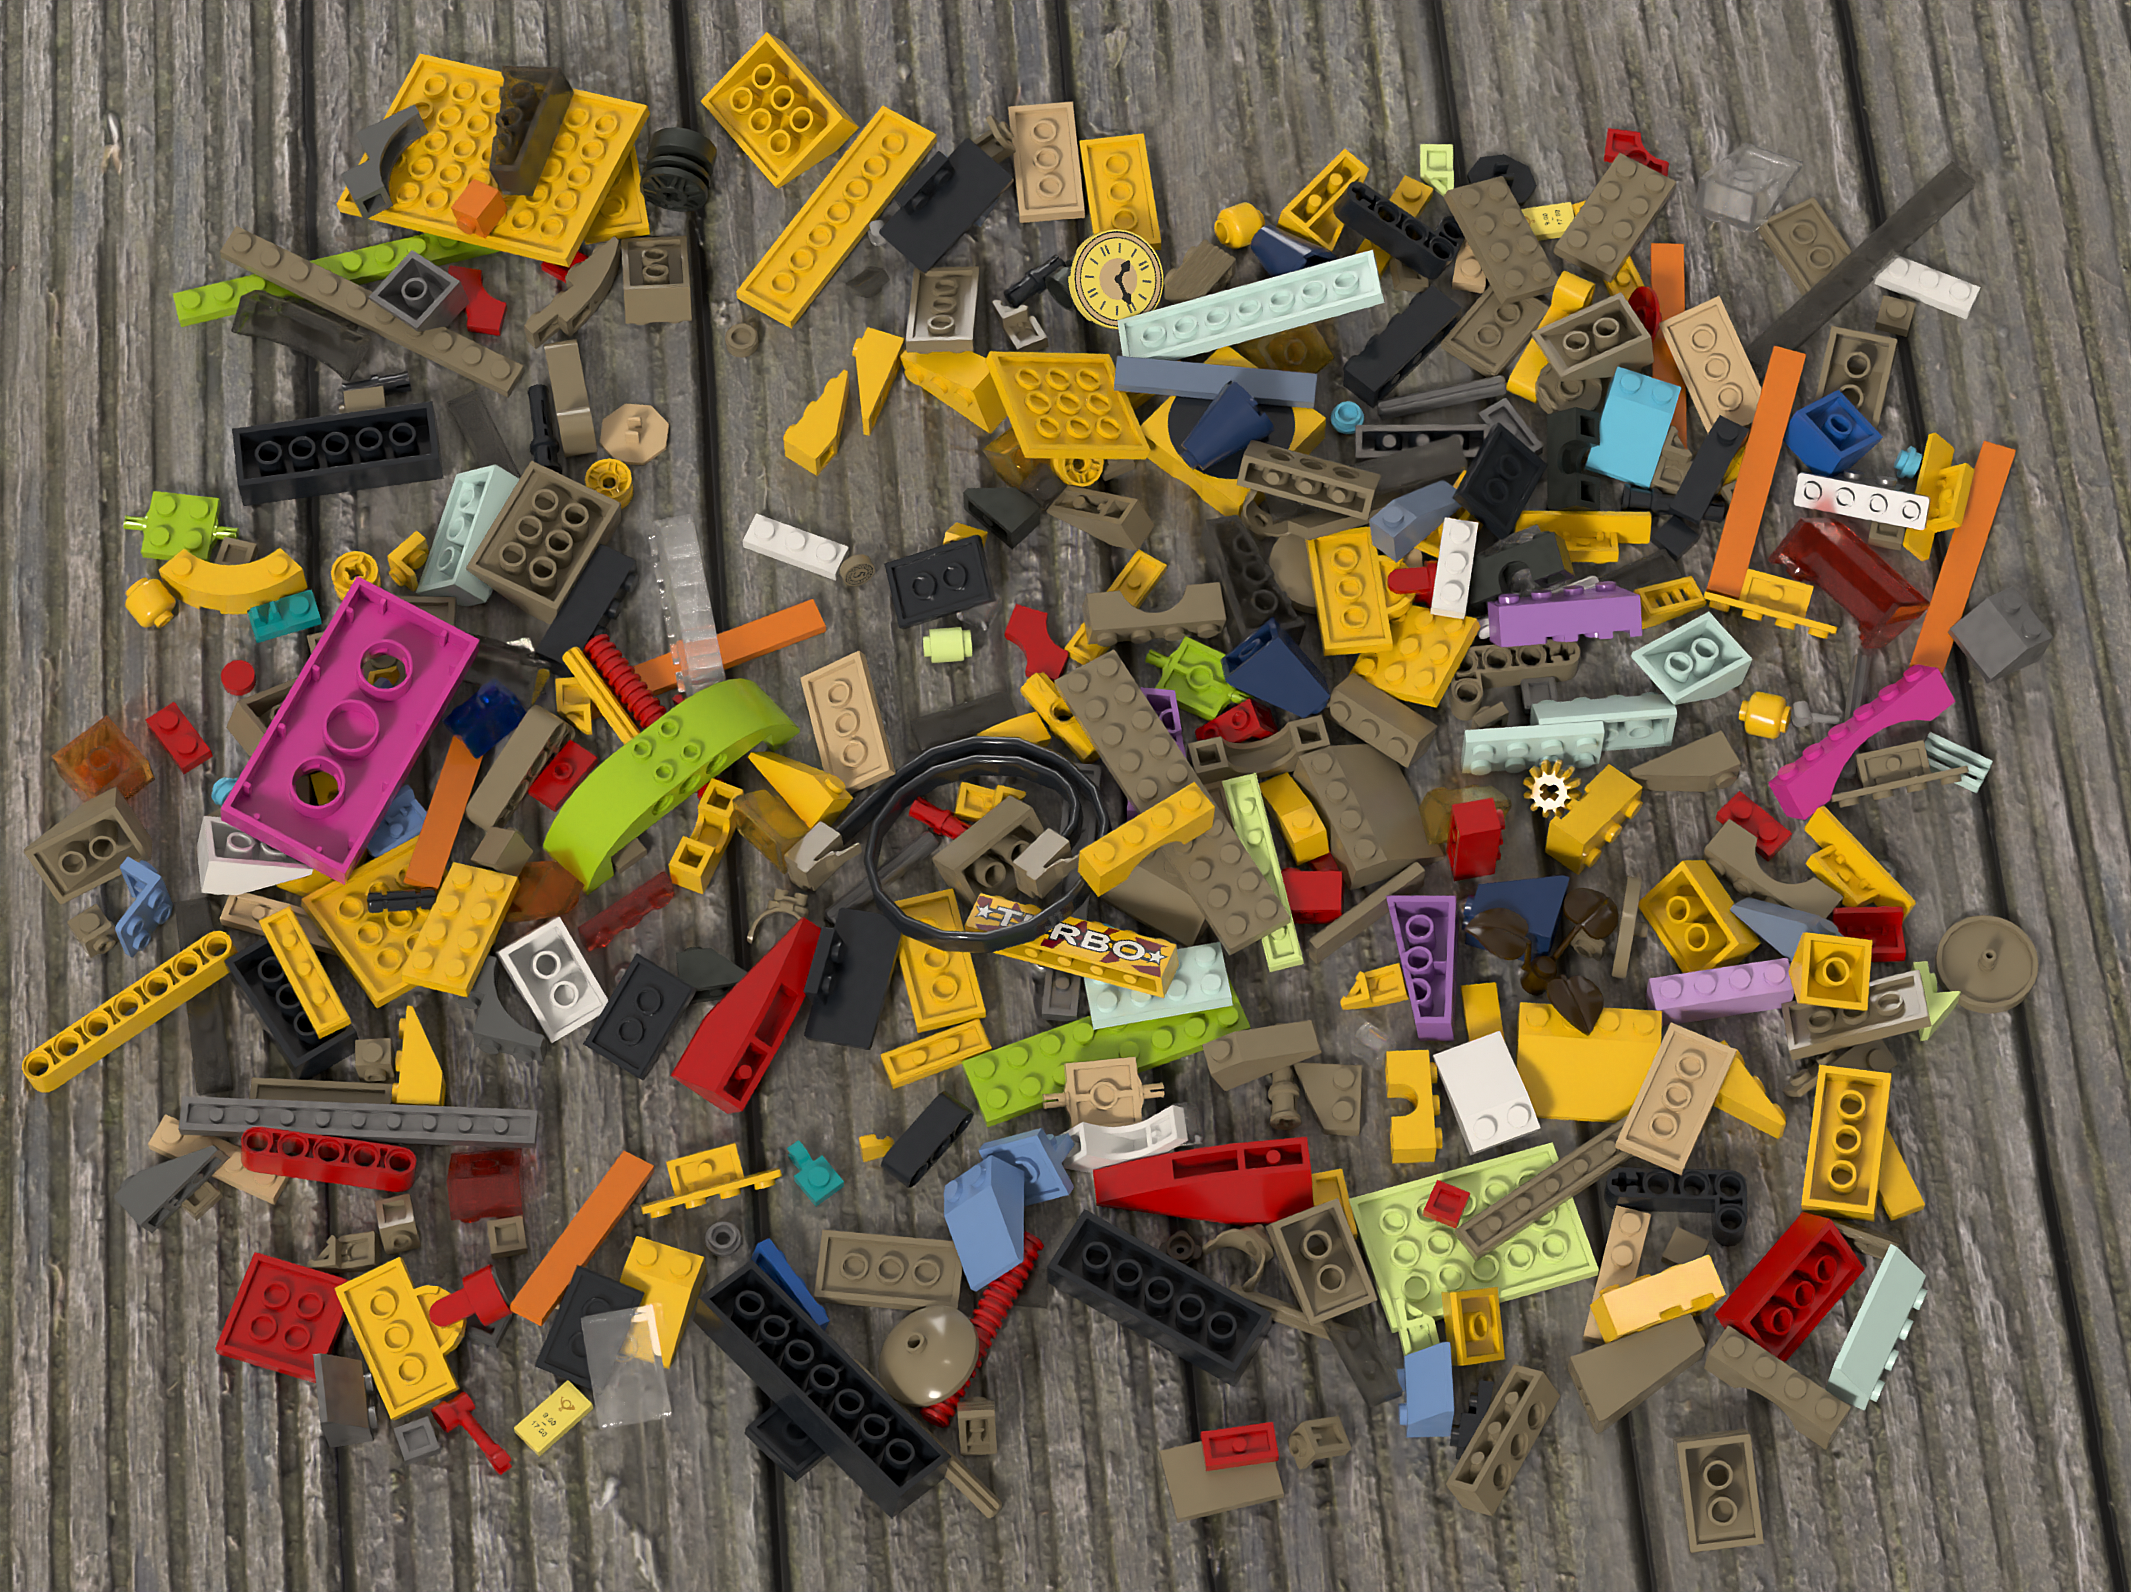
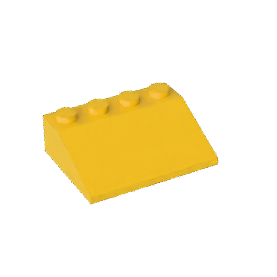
M768 32L750 48L701 100L702 104L778 189L836 152L859 128L783 41Z
M1520 1002L1517 1017L1515 1066L1529 1095L1536 1117L1616 1123L1625 1116H1628L1661 1045L1662 1011L1603 1007L1593 1031L1587 1036L1571 1025L1552 1004Z

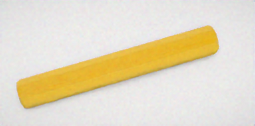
M576 646L568 650L562 657L563 661L625 745L641 732L580 648Z

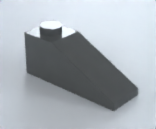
M214 1145L141 1170L136 1175L128 1177L122 1182L119 1191L113 1197L139 1226L153 1233L230 1157Z

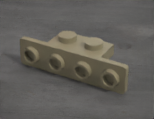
M1924 740L1857 754L1854 756L1862 789L1831 795L1830 803L1838 801L1841 808L1859 804V797L1872 794L1873 800L1894 796L1893 789L1905 786L1907 793L1928 789L1927 782L1940 779L1941 786L1962 781L1961 774L1969 772L1968 765L1931 773Z
M1882 1039L1821 1053L1815 1059L1817 1063L1809 1069H1802L1792 1075L1789 1079L1791 1083L1782 1091L1786 1096L1790 1097L1803 1096L1817 1085L1819 1065L1887 1073L1897 1065V1062Z

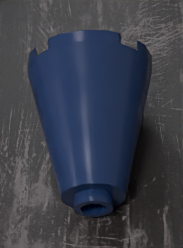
M1266 225L1259 229L1251 241V250L1271 278L1337 260V257L1330 250L1273 225Z
M1230 380L1223 386L1181 444L1184 452L1180 456L1192 470L1198 467L1203 471L1248 447L1251 440L1259 441L1267 437L1275 430L1274 425L1265 412L1261 415V412L1256 407L1258 403L1237 382Z

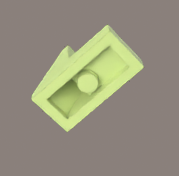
M1928 961L1913 962L1911 971L1920 970L1931 1021L1930 1027L1918 1029L1920 1041L1928 1040L1956 1007L1961 991L1937 993L1935 973L1930 974Z

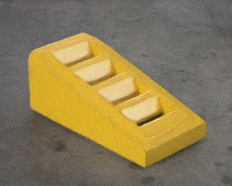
M1692 576L1638 588L1633 591V593L1640 595L1642 629L1653 627L1704 607L1707 603ZM1680 590H1684L1689 600H1684ZM1669 594L1672 596L1675 604L1672 603ZM1656 599H1658L1662 607H1659Z

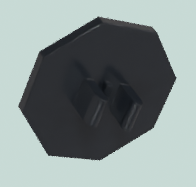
M1505 154L1480 157L1467 174L1469 184L1503 176L1519 206H1523L1537 186L1529 166Z

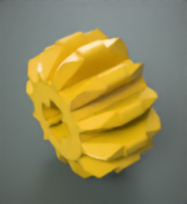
M1548 759L1541 762V768L1534 765L1529 770L1532 777H1526L1523 781V784L1530 788V790L1523 794L1524 798H1534L1535 800L1530 807L1531 810L1535 811L1539 806L1543 807L1542 816L1545 818L1550 815L1552 810L1555 816L1562 817L1564 809L1570 811L1566 808L1568 803L1573 798L1579 800L1582 797V792L1575 789L1582 783L1581 778L1571 779L1570 776L1575 771V768L1570 766L1566 771L1562 770L1563 761L1560 759L1555 762L1553 767ZM1554 783L1557 785L1558 790L1551 794L1547 788Z

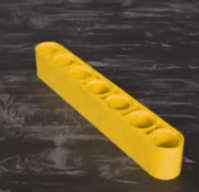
M222 931L208 933L30 1052L22 1062V1070L33 1088L42 1093H48L57 1089L227 975L228 971L224 960L238 953L230 936ZM227 948L222 955L214 956L219 949ZM197 968L192 975L184 976L189 969ZM167 988L165 993L155 996L159 989ZM137 1008L134 1014L125 1016L129 1009ZM108 1027L104 1034L95 1036L100 1029ZM78 1047L74 1054L65 1056L70 1049ZM48 1067L44 1074L36 1076L40 1069Z

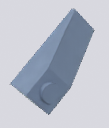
M1441 480L1393 499L1369 520L1372 545L1397 563L1444 522L1445 517L1449 518L1462 507L1452 498L1457 489L1446 481Z
M1750 897L1734 904L1730 909L1732 913L1791 962L1801 935L1804 932L1844 937L1838 932V928L1833 922L1819 915Z

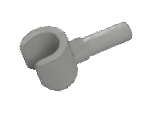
M881 220L869 223V239L875 246L887 243L879 234V230L885 225Z
M1805 701L1793 704L1791 719L1796 727H1805L1812 722L1838 725L1840 722L1839 716L1811 713L1809 705Z

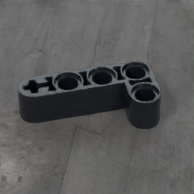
M1355 181L1350 183L1333 206L1335 216L1342 223L1428 279H1437L1455 258L1465 240L1454 216L1444 217L1433 230L1362 182Z
M1620 1167L1612 1170L1607 1176L1603 1196L1606 1204L1614 1210L1616 1205L1637 1211L1711 1213L1712 1235L1717 1243L1730 1247L1737 1245L1743 1239L1748 1220L1747 1184L1743 1175L1737 1171L1684 1169L1682 1175H1679L1665 1168ZM1618 1186H1622L1624 1192H1620ZM1638 1186H1641L1640 1193H1637ZM1660 1186L1665 1190V1193L1654 1194L1649 1190V1187ZM1690 1186L1696 1187L1701 1191V1194L1691 1195L1686 1192L1685 1188ZM1729 1187L1734 1189L1737 1194L1735 1196H1727L1720 1189ZM1727 1220L1736 1223L1738 1228L1733 1230L1727 1229L1721 1223Z

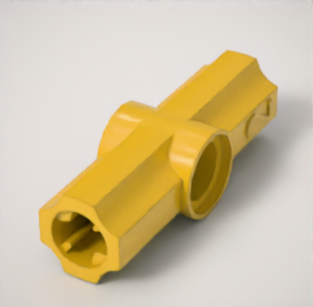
M1044 672L1035 673L1029 677L1021 687L1020 692L1047 722L1051 734L1061 739L1083 764H1092L1100 758L1098 752L1055 688V684ZM1060 716H1069L1071 719L1067 721H1060L1057 718Z

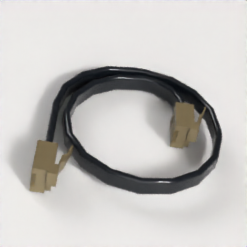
M971 736L926 750L896 770V774L888 777L835 828L832 829L820 821L784 854L790 881L804 891L808 888L815 891L846 861L862 852L860 843H856L845 850L844 845L875 817L870 826L863 862L876 907L903 935L939 950L992 953L1036 940L1079 909L1093 891L1092 888L1080 876L1075 885L1062 898L1028 921L988 932L945 931L907 916L883 891L877 872L883 838L903 810L913 804L919 796L923 797L939 786L979 775L1022 777L1055 790L1069 804L1071 812L1068 825L1061 835L1048 828L1012 862L1018 889L1031 898L1037 895L1041 899L1065 876H1068L1070 871L1077 868L1079 864V854L1072 857L1071 852L1080 839L1084 819L1076 789L1092 803L1100 826L1098 839L1112 832V827L1099 787L1065 756L1019 737Z

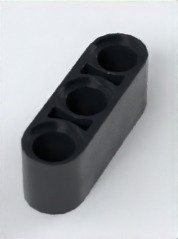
M947 1091L941 1092L889 1149L881 1162V1168L907 1188H912L968 1127L974 1112Z

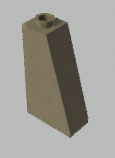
M1691 1313L1570 1357L1567 1370L1596 1434L1610 1427L1702 1358L1705 1344H1707L1708 1340L1701 1323H1695Z

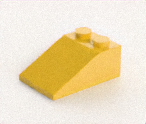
M636 1236L625 1263L620 1282L641 1290L645 1294L619 1352L620 1354L670 1369L707 1275L705 1258L703 1256Z

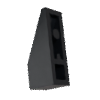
M1719 415L1690 466L1669 507V511L1697 525L1700 524L1742 455L1750 429Z

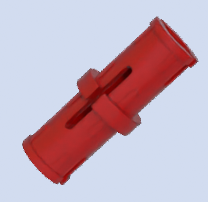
M920 796L913 802L909 810L910 817L934 829L933 832L939 836L945 835L953 840L971 827V825L955 817L954 812L951 810L938 808Z

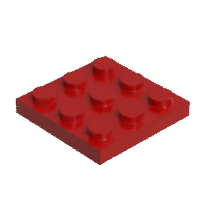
M254 1252L215 1347L216 1353L316 1383L313 1354H331L346 1317L334 1288L350 1280Z

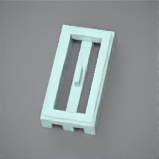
M1930 732L1924 743L1927 754L1945 762L1947 766L1952 768L1968 765V773L1977 777L1976 780L1961 774L1962 781L1955 782V784L1977 793L1993 761ZM1928 758L1932 773L1951 769Z

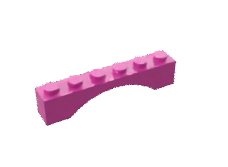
M1920 664L1908 668L1903 673L1904 677L1895 684L1881 689L1877 698L1869 704L1858 707L1853 712L1854 716L1845 723L1831 728L1828 736L1819 743L1807 747L1803 751V756L1794 763L1781 767L1777 772L1778 775L1769 781L1768 784L1785 815L1806 820L1815 813L1817 808L1829 802L1835 783L1844 765L1854 751L1875 733L1899 722L1912 720L1932 721L1956 702L1939 669Z

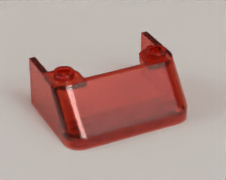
M1800 518L1767 559L1771 564H1785L1787 566L1786 572L1799 582L1803 580L1814 581L1860 623L1857 626L1861 632L1859 638L1863 641L1861 645L1865 649L1884 648L1920 618L1930 606L1929 601L1848 527L1833 518Z

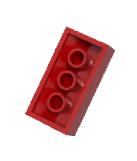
M1802 1212L1714 1315L1724 1329L1729 1325L1785 1363L1865 1268L1831 1219Z

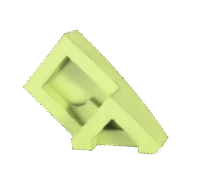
M1420 144V178L1443 197L1448 190L1454 189L1453 145Z
M1399 1297L1393 1299L1404 1356L1440 1343L1435 1320Z

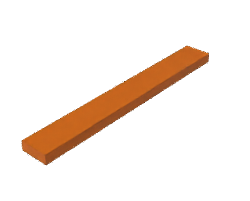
M1651 243L1650 288L1655 291L1658 297L1662 322L1685 311L1684 244ZM1660 328L1652 344L1654 362L1651 363V377L1681 387L1670 425L1676 427L1678 437L1685 449H1687L1686 384Z
M1775 345L1773 347L1706 592L1735 600L1740 598L1806 358L1804 353Z
M1983 441L1974 468L1962 526L1954 529L1909 668L1918 664L1937 667L1943 676L1954 642L1948 631L1962 618L2016 450Z
M810 599L633 666L635 669L634 674H639L641 682H646L648 685L647 690H652L654 696L824 633L826 632V625L814 599ZM601 678L606 684V686L609 688V690L612 692L614 697L617 699V701L620 703L622 708L627 707L628 705H624L621 702V697L616 696L615 689L609 687V681H605L603 678ZM592 701L593 720L603 715Z

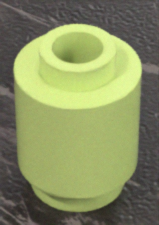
M961 627L929 629V636L923 637L924 657H931L932 663L964 661V657H972L970 630H962Z

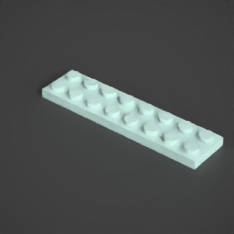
M1373 250L1124 318L1117 320L1123 356L1177 361L1182 358L1210 352L1327 318L1337 317L1385 302L1376 258Z

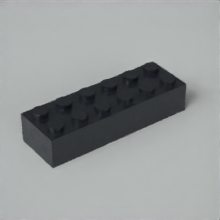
M433 401L232 429L237 484L243 506L444 479Z
M1086 1209L1083 1210L1047 1266V1283L1233 1387L1236 1386L1271 1329V1312Z

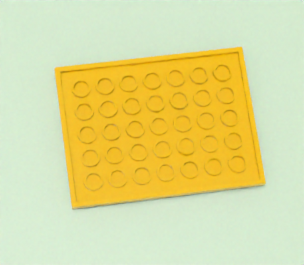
M420 53L384 119L415 104L428 133L414 141L401 154L393 167L389 180V194L393 206L368 219L570 267L648 119L650 111L648 106ZM364 153L358 165L369 160L366 153ZM473 179L498 189L508 209L486 239L474 233L472 235L466 234L456 225L457 220L451 209L452 205ZM346 186L336 204L339 211L362 217Z

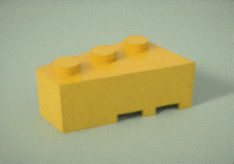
M1344 149L1281 211L1276 227L1326 248L1333 253L1345 227V224L1333 212L1334 203L1350 183L1355 181L1364 183L1369 168L1347 149Z
M905 350L901 354L900 359L905 368L904 373L909 381L921 386L989 434L1008 416L985 362V357L972 351L920 354L917 352L907 353Z
M1608 764L1585 787L1584 790L1586 792L1579 801L1573 798L1568 803L1566 808L1570 811L1562 819L1555 816L1550 821L1545 852L1577 875L1586 866L1591 868L1601 856L1602 851L1600 849L1606 842L1611 844L1618 837L1624 820L1627 817L1630 819L1634 818L1643 804L1640 801L1643 787Z
M1706 1255L1685 1264L1669 1267L1653 1276L1650 1274L1640 1276L1632 1280L1630 1285L1620 1288L1619 1284L1604 1288L1599 1291L1600 1297L1590 1305L1603 1340L1607 1344L1690 1313L1692 1317L1699 1316L1724 1297L1726 1293L1710 1255Z

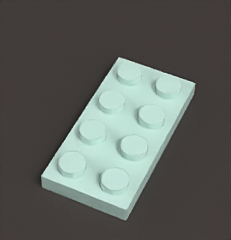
M1603 721L1465 730L1461 756L1462 773L1485 775L1491 771L1504 770L1509 773H1518L1525 769H1531L1534 765L1541 768V762L1545 759L1551 762L1552 767L1558 759L1563 761V766L1591 767L1600 762L1605 734Z
M1220 942L1177 949L1179 967L1164 998L1083 977L1093 1030L1233 1006Z

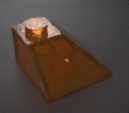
M557 861L526 862L518 875L520 886L503 923L528 922L568 914L577 905L579 894L584 884Z

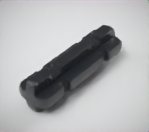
M433 888L420 889V892H415V889L387 891V895H382V892H370L367 895V908L370 913L383 912V909H388V912L416 910V906H421V909H432L433 904L436 903V893Z

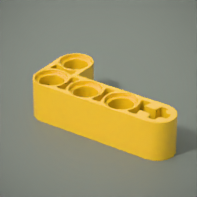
M1563 271L1554 288L1551 306L1537 330L1593 305L1595 284L1570 272ZM1533 337L1513 369L1506 390L1537 404L1535 383L1541 369L1549 362Z

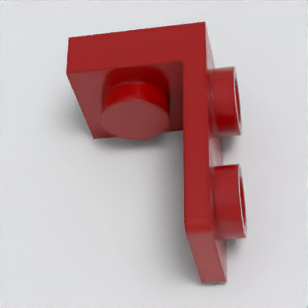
M1249 698L1197 728L1195 735L1197 741L1221 736L1228 742L1241 743L1251 736L1261 740L1276 734L1278 729L1270 708Z

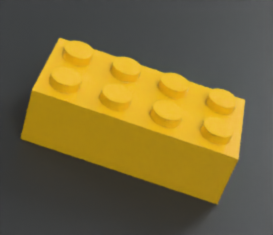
M1819 1065L1801 1203L1802 1212L1875 1222L1892 1088L1891 1073Z

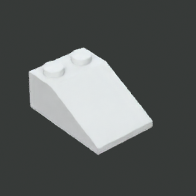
M203 817L196 847L202 893L240 895L312 875L313 868L223 822L221 817Z
M554 917L495 952L512 983L551 1043L599 1016L608 1002L606 995L560 917Z
M1500 1031L1433 1055L1470 1156L1537 1132L1541 1128L1529 1095Z

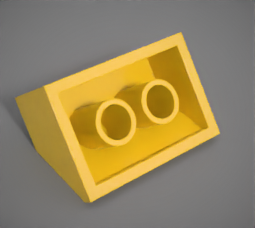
M1705 860L1681 861L1638 903L1639 909L1683 973L1735 966L1761 944L1754 931L1730 911L1735 903Z

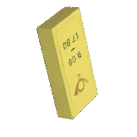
M1571 202L1521 209L1538 241L1561 238L1575 218Z
M567 1380L516 1425L514 1431L540 1457L593 1410V1405Z

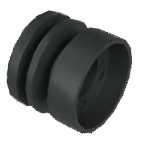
M671 127L654 132L650 139L646 155L647 163L643 167V175L639 184L640 192L654 205L670 211L689 212L702 208L707 201L708 189L711 184L710 176L713 174L716 163V146L701 133L690 129Z

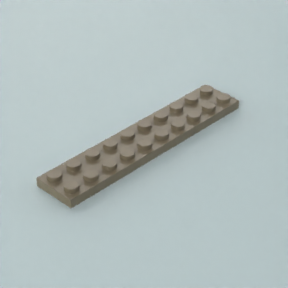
M1113 649L1054 680L1055 688L1138 815L1193 782L1197 784L1215 806L1213 827L1185 845L1175 841L1159 848L1229 956L1289 924V914L1116 651Z

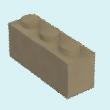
M1355 673L1349 675L1333 688L1331 697L1323 712L1324 716L1406 768H1409L1427 752L1438 727Z

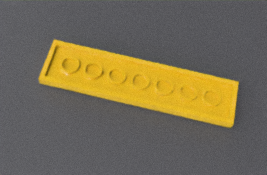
M882 105L736 291L737 299L792 329L869 230V223L875 221L936 144L937 134Z

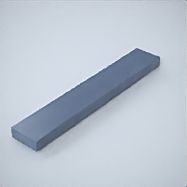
M1117 356L1114 390L1214 400L1223 386L1231 380L1242 386L1258 404L1314 409L1317 374Z

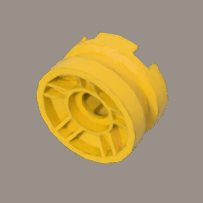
M610 458L602 459L592 464L586 472V487L620 502L621 509L625 508L632 500L634 489L631 472L623 462ZM604 485L612 486L613 488L607 489Z
M1051 458L1050 466L1055 478L1062 481L1063 484L1085 487L1098 480L1103 471L1104 460L1079 459L1080 463L1074 467V459Z
M352 551L338 557L332 565L331 576L335 592L342 601L354 580H351V577L354 575H360L359 577L381 588L382 583L377 563L372 556L365 552Z

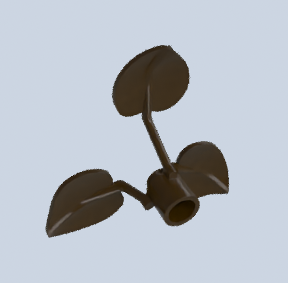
M1577 888L1570 891L1563 900V912L1571 922L1577 925L1571 930L1551 957L1540 956L1532 961V941L1525 937L1529 926L1526 920L1516 912L1505 908H1492L1479 913L1467 924L1464 931L1474 936L1493 955L1504 960H1515L1524 954V963L1521 969L1525 972L1520 978L1522 988L1527 993L1535 996L1542 995L1546 991L1550 1003L1571 1025L1587 1036L1591 1034L1603 1010V995L1592 981L1583 976L1576 975L1568 979L1564 974L1555 977L1557 974L1555 962L1581 929L1590 938L1595 940L1604 939L1615 930L1619 914L1616 904L1610 897H1607L1602 892L1588 888Z

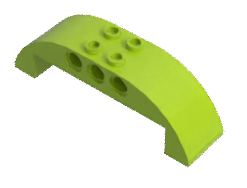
M739 678L713 684L679 703L599 765L563 805L546 835L543 848L588 896L614 876L611 856L761 741L775 752L799 734L800 728L755 682Z

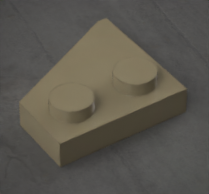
M1295 1063L1293 1073L1300 1081L1305 1092V1098L1310 1108L1314 1110L1323 1134L1359 1136L1362 1065Z

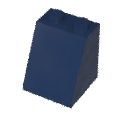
M1274 617L1220 660L1225 681L1229 685L1302 718L1307 717L1310 713L1313 715L1319 713L1326 707L1328 699L1331 697L1325 676Z
M1561 875L1479 884L1475 896L1468 895L1463 912L1465 916L1461 930L1464 931L1467 924L1476 915L1492 908L1509 909L1524 918L1529 926L1525 937L1532 941L1531 961L1540 956L1549 957L1563 914V900L1567 895L1570 877ZM1466 932V945L1488 951L1474 936ZM1524 954L1517 960L1524 961Z

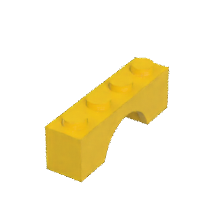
M1193 782L1080 850L1078 872L1099 897L1126 881L1139 862L1157 848L1175 841L1185 845L1213 827L1215 806L1197 784Z

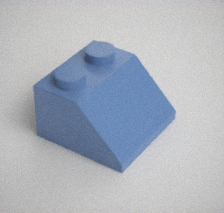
M1442 1342L1404 1356L1403 1369H1397V1391H1404L1405 1403L1398 1404L1399 1425H1406V1438L1449 1437L1451 1435L1454 1397L1450 1342Z

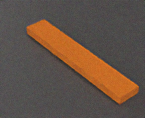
M462 709L403 883L421 889L433 888L435 893H437L495 722L494 719Z
M623 1150L511 1302L510 1310L542 1327L563 1298L576 1265L585 1267L653 1175L654 1165Z

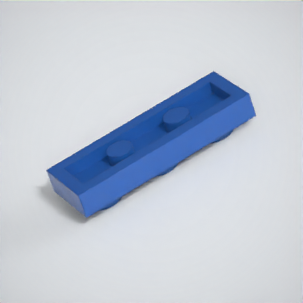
M770 1238L758 1243L750 1260H753L825 1331L830 1322L825 1309L820 1304H817L807 1290L803 1279L797 1276L789 1266L784 1253L776 1248Z

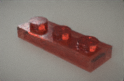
M665 871L578 927L581 944L588 952L596 947L602 948L612 941L614 935L625 928L635 927L642 920L643 916L654 909L659 910L665 907L674 896L672 880Z

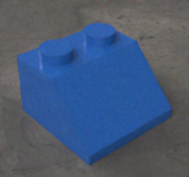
M1837 390L1796 411L1787 424L1783 441L1813 474L1833 478L1840 473L1844 474V470L1850 469L1878 444L1883 436L1840 390Z

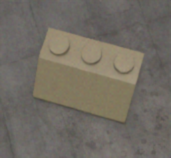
M1008 796L932 857V860L946 885L950 889L953 888L954 894L972 911L980 893L990 896H1002L1010 900L1020 892L1017 887V879L1012 862L1045 830L1031 806L1012 796Z
M1160 848L1147 855L1133 869L1126 881L1107 891L1102 898L1103 902L1185 948L1195 946L1209 926V923Z

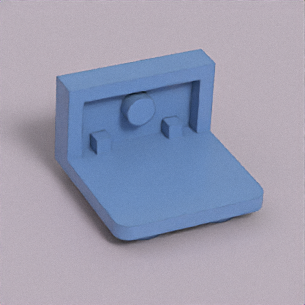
M127 857L121 864L120 870L131 896L136 900L119 920L115 931L125 954L134 957L138 951H143L151 940V934L156 927L167 921L171 915L173 903L162 876L157 874V870L144 860H140L138 863L132 858Z

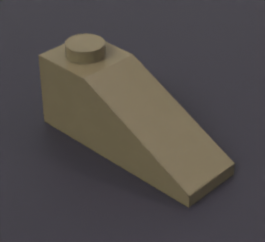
M1066 484L1060 486L1045 508L1048 514L1112 546L1138 551L1155 526L1138 499Z
M1720 730L1630 769L1628 777L1643 787L1642 791L1708 792L1717 787L1718 789H1725L1731 786L1738 779L1741 762L1724 733Z
M1312 1020L1235 1031L1202 1044L1210 1075L1224 1091L1322 1053Z
M970 1397L965 1402H957L961 1456L997 1454L994 1400H987L984 1397Z

